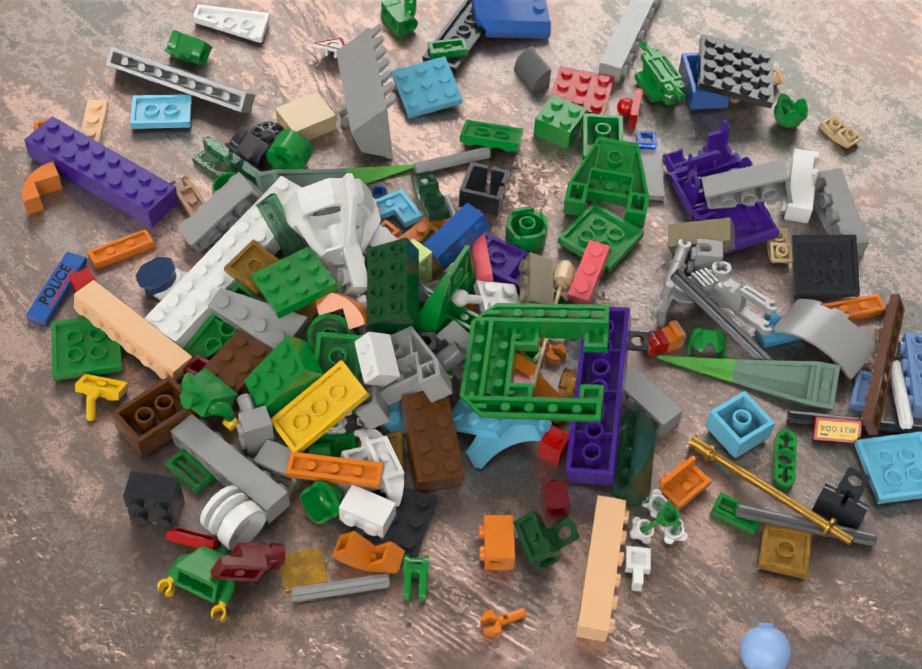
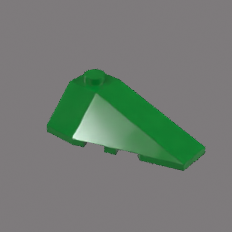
M238 282L231 289L232 292L265 302L259 296L253 295ZM211 314L183 350L190 354L192 358L198 354L208 359L216 354L238 330L214 314Z

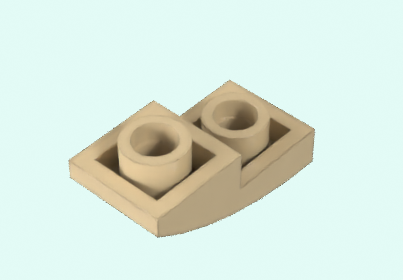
M835 114L822 121L818 126L832 140L846 148L853 146L863 139L851 124L845 127Z
M778 228L780 231L779 237L766 241L770 263H792L791 243L788 242V228Z

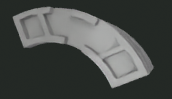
M798 299L772 329L774 333L792 335L813 344L835 361L848 379H852L876 348H878L872 337L862 326L858 328L848 320L849 315L835 307L832 310L822 306V302L816 300Z

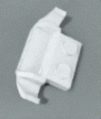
M375 429L355 430L354 435L355 437L359 436L362 442L361 447L342 451L340 457L384 463L385 470L380 491L381 493L385 492L387 499L395 502L396 507L400 506L405 473L388 437L383 436ZM357 486L369 492L379 490L376 488Z

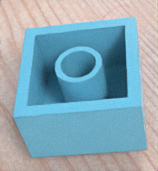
M743 391L711 410L705 427L735 459L768 439L775 422L746 391Z

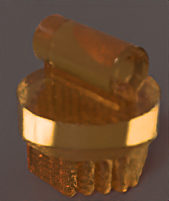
M564 368L558 388L565 390L569 394L575 393L577 370Z

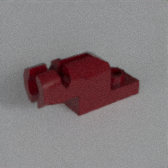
M238 542L230 555L219 557L210 570L212 579L257 582L266 570L281 569L280 565H284L286 559L285 547L281 543H270L268 546L265 542Z

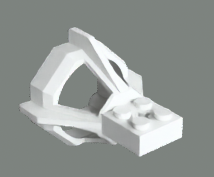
M346 173L343 178H328L297 189L283 205L287 223L307 241L323 265L327 266V270L338 284L339 289L337 293L345 294L352 298H355L357 294L362 295L367 290V271L365 257L362 254L365 252V248L381 221L375 198L372 197L371 190L361 179H354L352 173ZM341 206V211L337 213L309 216L325 208Z

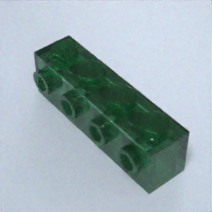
M642 410L623 415L621 421L613 495L618 499L626 500V505L629 508L649 503L657 423Z

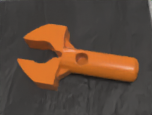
M540 338V347L542 346L544 338ZM547 341L545 360L550 364L559 365L561 359L555 354H559L566 360V347L561 342L557 345H551Z
M520 608L503 615H497L491 609L482 615L480 626L488 622L495 623L494 626L485 628L483 634L497 637L502 635L501 628L503 625L523 619L527 616L524 608Z

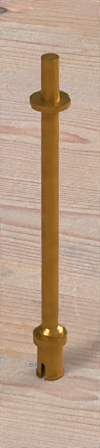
M697 435L690 439L688 448L704 456V460L707 462L716 461L824 529L822 536L828 537L829 534H832L850 546L854 537L835 526L837 519L832 518L830 521H827L720 454L718 446L715 444L710 445Z

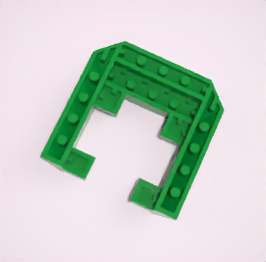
M496 303L471 320L460 398L480 418L601 422L603 418L604 385L580 384L579 398L533 397V383L513 382L517 351H539L540 338L584 339V352L608 353L610 305Z

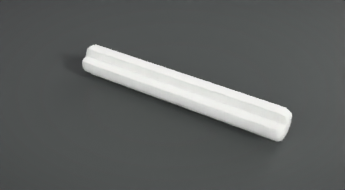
M896 360L893 362L890 381L899 424L902 429H911L914 422L901 363Z

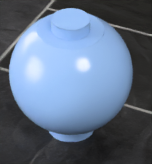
M759 623L758 627L750 629L743 636L739 648L741 661L747 669H786L791 660L792 652L789 640L783 632L775 629L774 624Z

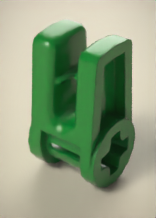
M404 555L403 601L411 600V594H413L412 580L417 578L419 579V584L417 585L419 602H426L429 556L424 555V558H416Z

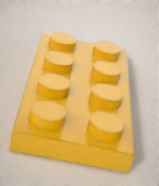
M341 360L270 420L291 451L302 453L370 395L348 366Z

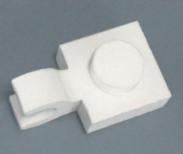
M626 546L625 572L632 573L631 591L641 592L644 582L643 574L649 575L651 571V548Z

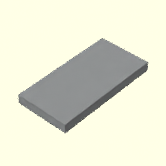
M623 136V141L639 143L649 200L663 201L664 181L661 138Z

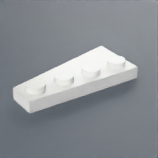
M197 5L193 20L195 23L262 43L270 20V14Z

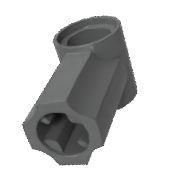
M454 341L437 353L436 358L443 368L449 371L453 367H461L465 364L467 351Z

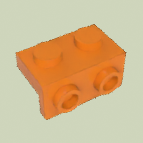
M691 456L688 460H681L673 472H666L659 480V490H661L662 495L678 511L708 488L712 481L695 466L697 458Z

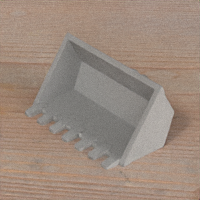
M377 24L372 29L368 27L336 51L346 106L339 110V115L342 118L340 120L341 125L346 128L350 126L351 133L361 152L393 159L387 109L393 105L397 97L393 93L385 99V96L394 89V83L390 81L385 86H382L392 74L390 70H387L380 75L389 65V60L385 58L379 63L377 62L387 52L384 46L375 52L384 42L382 35L373 40L382 30L381 25Z

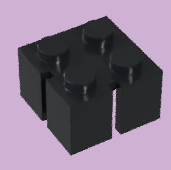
M471 162L459 191V207H463L468 202L482 213L498 216L509 188L510 171L492 167L491 181L487 183L488 166Z
M135 471L130 472L123 494L130 520L138 524L155 521L161 527L178 526L185 503L179 477Z

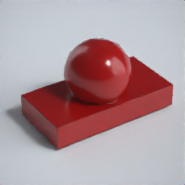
M636 88L633 100L623 98L617 104V112L624 117L630 116L629 129L636 128L643 89Z

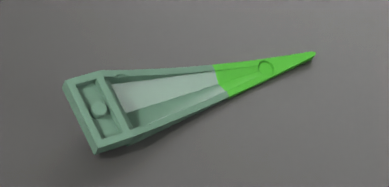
M415 165L339 169H274L255 173L257 187L264 194L280 176L300 187H305L328 178H343L346 173H352L354 179H361L364 184H368L411 170Z
M657 356L658 360L807 407L831 411L834 408L840 371L839 365L818 361Z

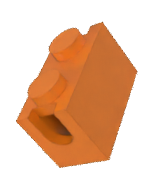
M484 515V524H479L478 527L479 539H483V546H479V560L484 561V570H514L513 515Z

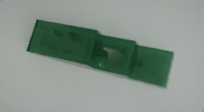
M431 171L412 173L411 179L416 194L428 220L433 222L450 219L449 210L444 203V196L439 190V182Z

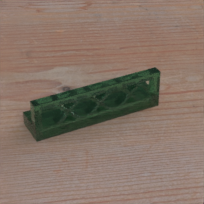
M209 135L203 139L204 150L193 157L195 164L215 178L226 172H234L236 174L240 172L257 186L255 173H259V170ZM208 155L213 161L204 162L202 159ZM215 167H225L227 170L218 172L215 170Z
M276 193L269 194L256 204L286 257L306 248L300 235L287 223L283 205Z

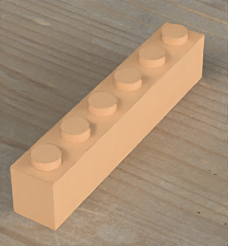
M93 280L74 294V309L78 314L85 316L96 328L104 331L111 340L123 346L126 352L133 354L144 366L155 371L159 378L163 380L171 376L177 381L184 375L183 368L192 361V356Z
M600 495L597 497L576 637L606 642L608 633L613 634L615 619L611 618V611H616L618 596L614 595V588L619 589L621 574L617 573V566L622 567L624 552H620V545H625L627 531L622 529L623 524H627L629 518V510H625L626 500Z

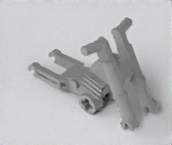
M680 239L675 256L670 261L669 265L671 266L663 284L664 287L660 295L661 301L657 309V327L659 329L666 327L667 310L671 306L673 299L685 304L695 303L670 278L677 269H680L683 273L686 272L687 264L684 262L691 248L690 241L684 245L683 240ZM715 261L712 264L711 270L704 268V270L701 269L691 273V276L688 277L712 301L719 303L720 307L731 309L735 316L757 329L761 335H771L772 328L768 327L769 322L746 308L745 304L746 300L764 310L765 313L775 315L778 307L774 306L775 301L770 300L747 284L741 285L732 280L730 276L732 267L728 262Z

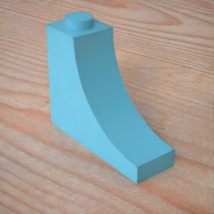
M513 419L500 439L477 435L466 453L474 468L482 469L494 455L511 445L525 441H540L545 432L550 430L552 423L550 420Z

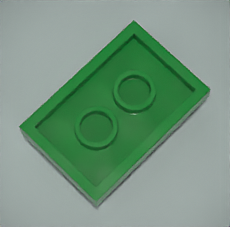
M466 119L460 133L459 142H464L466 145H482L489 149L501 148L507 152L518 151L524 128Z

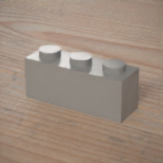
M635 367L626 373L623 404L658 436L662 437L680 422L683 410L677 402L672 401L664 394L660 387H656L648 380L644 373L639 372Z

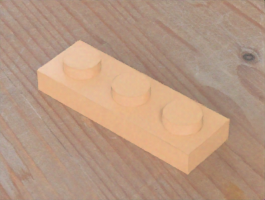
M88 100L81 133L101 144L109 107L108 100Z

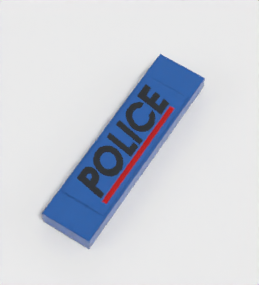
M66 252L26 314L27 320L48 325L72 287L68 275L81 271L87 263L86 257Z

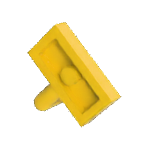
M84 374L75 383V392L87 395L86 419L88 421L96 419V400L98 397H103L110 401H119L128 390V382L90 374Z

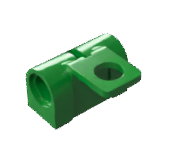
M401 0L381 1V16L398 37L411 33L417 28L418 21L414 17L417 0H405L403 2Z
M173 29L167 48L164 51L177 59L203 66L207 62L213 47L206 41Z

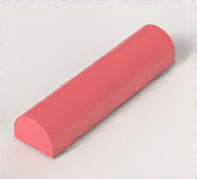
M484 233L470 246L476 281L493 282Z

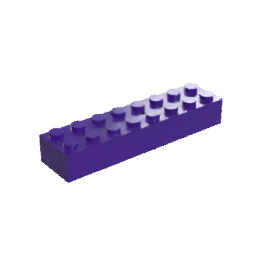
M53 116L24 139L29 157L43 165L53 161L58 174L150 228L156 225L179 203L176 186Z
M610 307L608 353L584 352V339H581L574 398H579L580 384L604 385L603 418L601 422L571 421L566 464L568 482L615 486L631 327L629 307Z

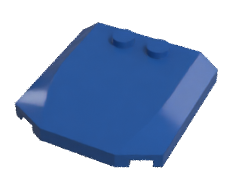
M471 0L475 23L479 27H483L487 37L549 39L551 20L546 0Z

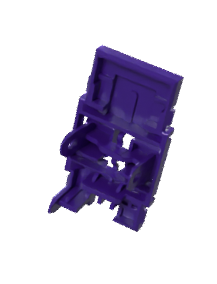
M725 119L721 121L720 130L708 133L707 144L703 145L702 151H698V156L693 157L692 153L688 154V160H686L683 155V149L662 156V162L667 171L670 172L669 181L673 182L672 186L692 221L731 218L735 226V249L723 252V255L777 238L780 232L771 218L770 212L764 205L765 202H755L754 206L737 204L736 207L708 209L702 182L703 177L753 165L749 157L741 159L737 152L732 154V150L728 146L729 127Z

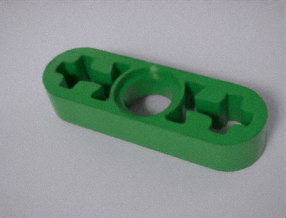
M782 429L777 432L773 447L772 484L781 492L791 490L796 480L797 437L788 429ZM782 438H785L786 441L788 442V445H787L786 448H783V447H784V440H783ZM785 456L790 459L791 463L783 464L778 458ZM783 472H786L785 481H787V483H784L781 479Z

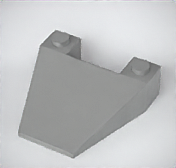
M412 326L390 335L400 374L399 378L386 386L364 384L363 376L361 375L360 383L370 396L355 409L369 430L390 421L388 406L400 401L401 395L424 391L432 403L453 394L450 377Z

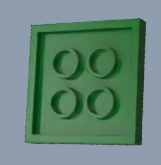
M593 202L558 237V244L582 258L589 240L610 246L609 259L604 269L609 274L643 238L644 231Z
M310 246L251 274L252 281L278 319L339 289L335 279Z
M86 317L51 322L52 376L54 381L82 377L84 374L100 375L123 372L122 346L118 342L111 340L100 328H96Z

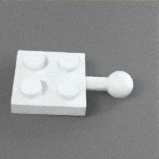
M479 280L473 285L476 295H470L467 291L458 289L452 297L453 303L459 307H463L467 303L479 304L481 313L496 303H519L515 284Z

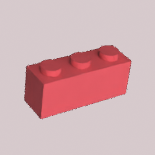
M589 240L568 292V302L570 304H591L609 259L610 246Z

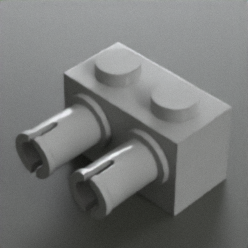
M242 394L237 398L240 411L238 413L239 423L236 424L241 449H246L248 457H252L259 453L267 439L274 441L273 427L266 406L255 408L251 395Z

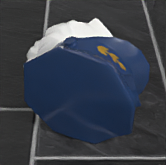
M156 257L142 264L135 277L139 286L145 289L147 295H153L161 301L187 272L176 268L171 258Z

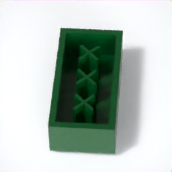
M407 237L370 247L367 250V326L375 333L392 334L410 326L413 328L419 327V250Z

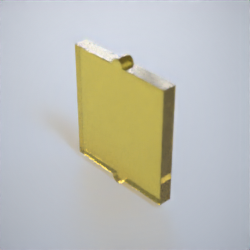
M320 547L286 554L285 564L280 565L281 572H279V576L283 578L286 593H291L294 587L328 582L325 570L327 563L323 561Z

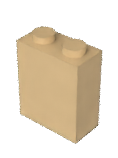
M317 92L275 108L277 123L284 130H293L300 133L299 137L303 140L305 138L312 140L336 130L337 114L333 109L329 108L325 98H321Z

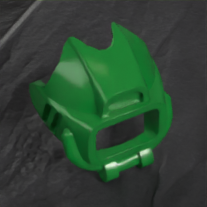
M698 327L688 332L690 338L687 344V356L690 357L693 347L703 352L708 344H712L715 352L720 353L722 351V359H726V336L721 330Z

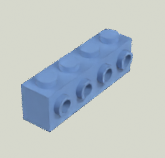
M905 333L902 341L898 342L897 352L901 355L900 363L912 417L922 418V334Z

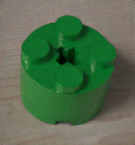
M282 130L266 153L269 163L273 166L272 169H305L313 154V146L307 138L303 140L299 137L300 133L296 131Z
M520 207L513 210L506 221L505 241L529 253L542 252L547 238V217L541 211L540 213L534 211L532 207Z
M325 313L316 317L311 322L306 332V341L313 354H315L317 332L352 335V329H349L347 320L342 316Z

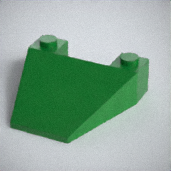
M598 137L568 183L563 213L580 216L585 210L586 200L626 207L624 220L634 226L644 228L649 193L639 143Z
M466 245L449 270L444 272L440 283L419 312V327L414 328L417 333L435 332L437 335L445 328L447 304L456 291L463 289L468 294H471L474 290L475 270L470 246ZM428 338L422 339L427 345L431 343V340Z

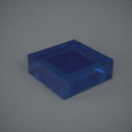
M636 130L635 138L636 143H639V148L656 150V131Z

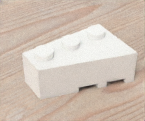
M794 149L787 170L793 203H785V200L782 201L781 211H784L783 220L808 223L813 210L815 192L813 179L817 174V169H814L819 152Z

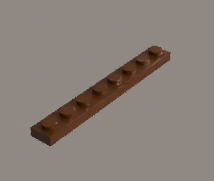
M891 294L889 303L886 304V318H883L882 321L883 331L879 334L880 344L875 352L876 362L872 365L873 375L872 379L868 382L869 393L868 396H865V410L861 413V423L866 427L869 435H878L905 311L900 294Z

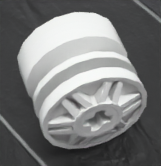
M232 485L221 489L208 501L201 513L200 523L211 534L217 536L218 540L225 547L232 551L238 542L250 543L254 540L265 524L266 512L255 502L249 501L248 496L242 493L238 487Z

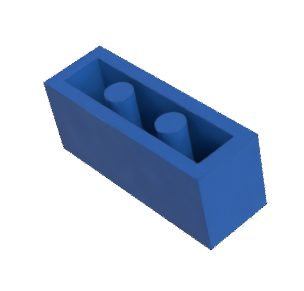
M467 202L423 246L432 251V260L445 270L456 260L466 245L471 246L486 232L490 225L484 214Z

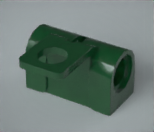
M533 510L513 522L530 564L540 569L557 563L559 560L557 551L579 539V533L571 518H566L548 529L542 516ZM565 526L571 529L570 536L567 539H561L559 536L560 530Z

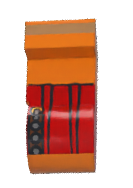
M677 320L669 322L667 327L647 332L649 334L647 354L649 356H656L683 347L686 334ZM640 338V343H641V344L644 343V341H643L642 338Z

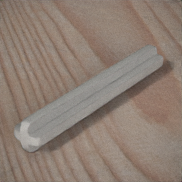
M482 147L415 163V170L417 174L488 159L491 157V152L489 148Z
M385 573L292 588V599L294 602H302L385 589L390 587V578Z

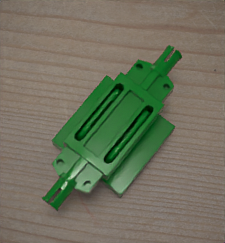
M646 41L642 42L640 48L644 52L641 53L640 59L643 62V71L636 72L634 79L643 89L645 95L651 103L662 100L665 104L670 105L676 103L677 99L679 102L681 100L684 101L686 98L684 95L686 87L681 81L682 76L665 53H661L659 49L650 48Z

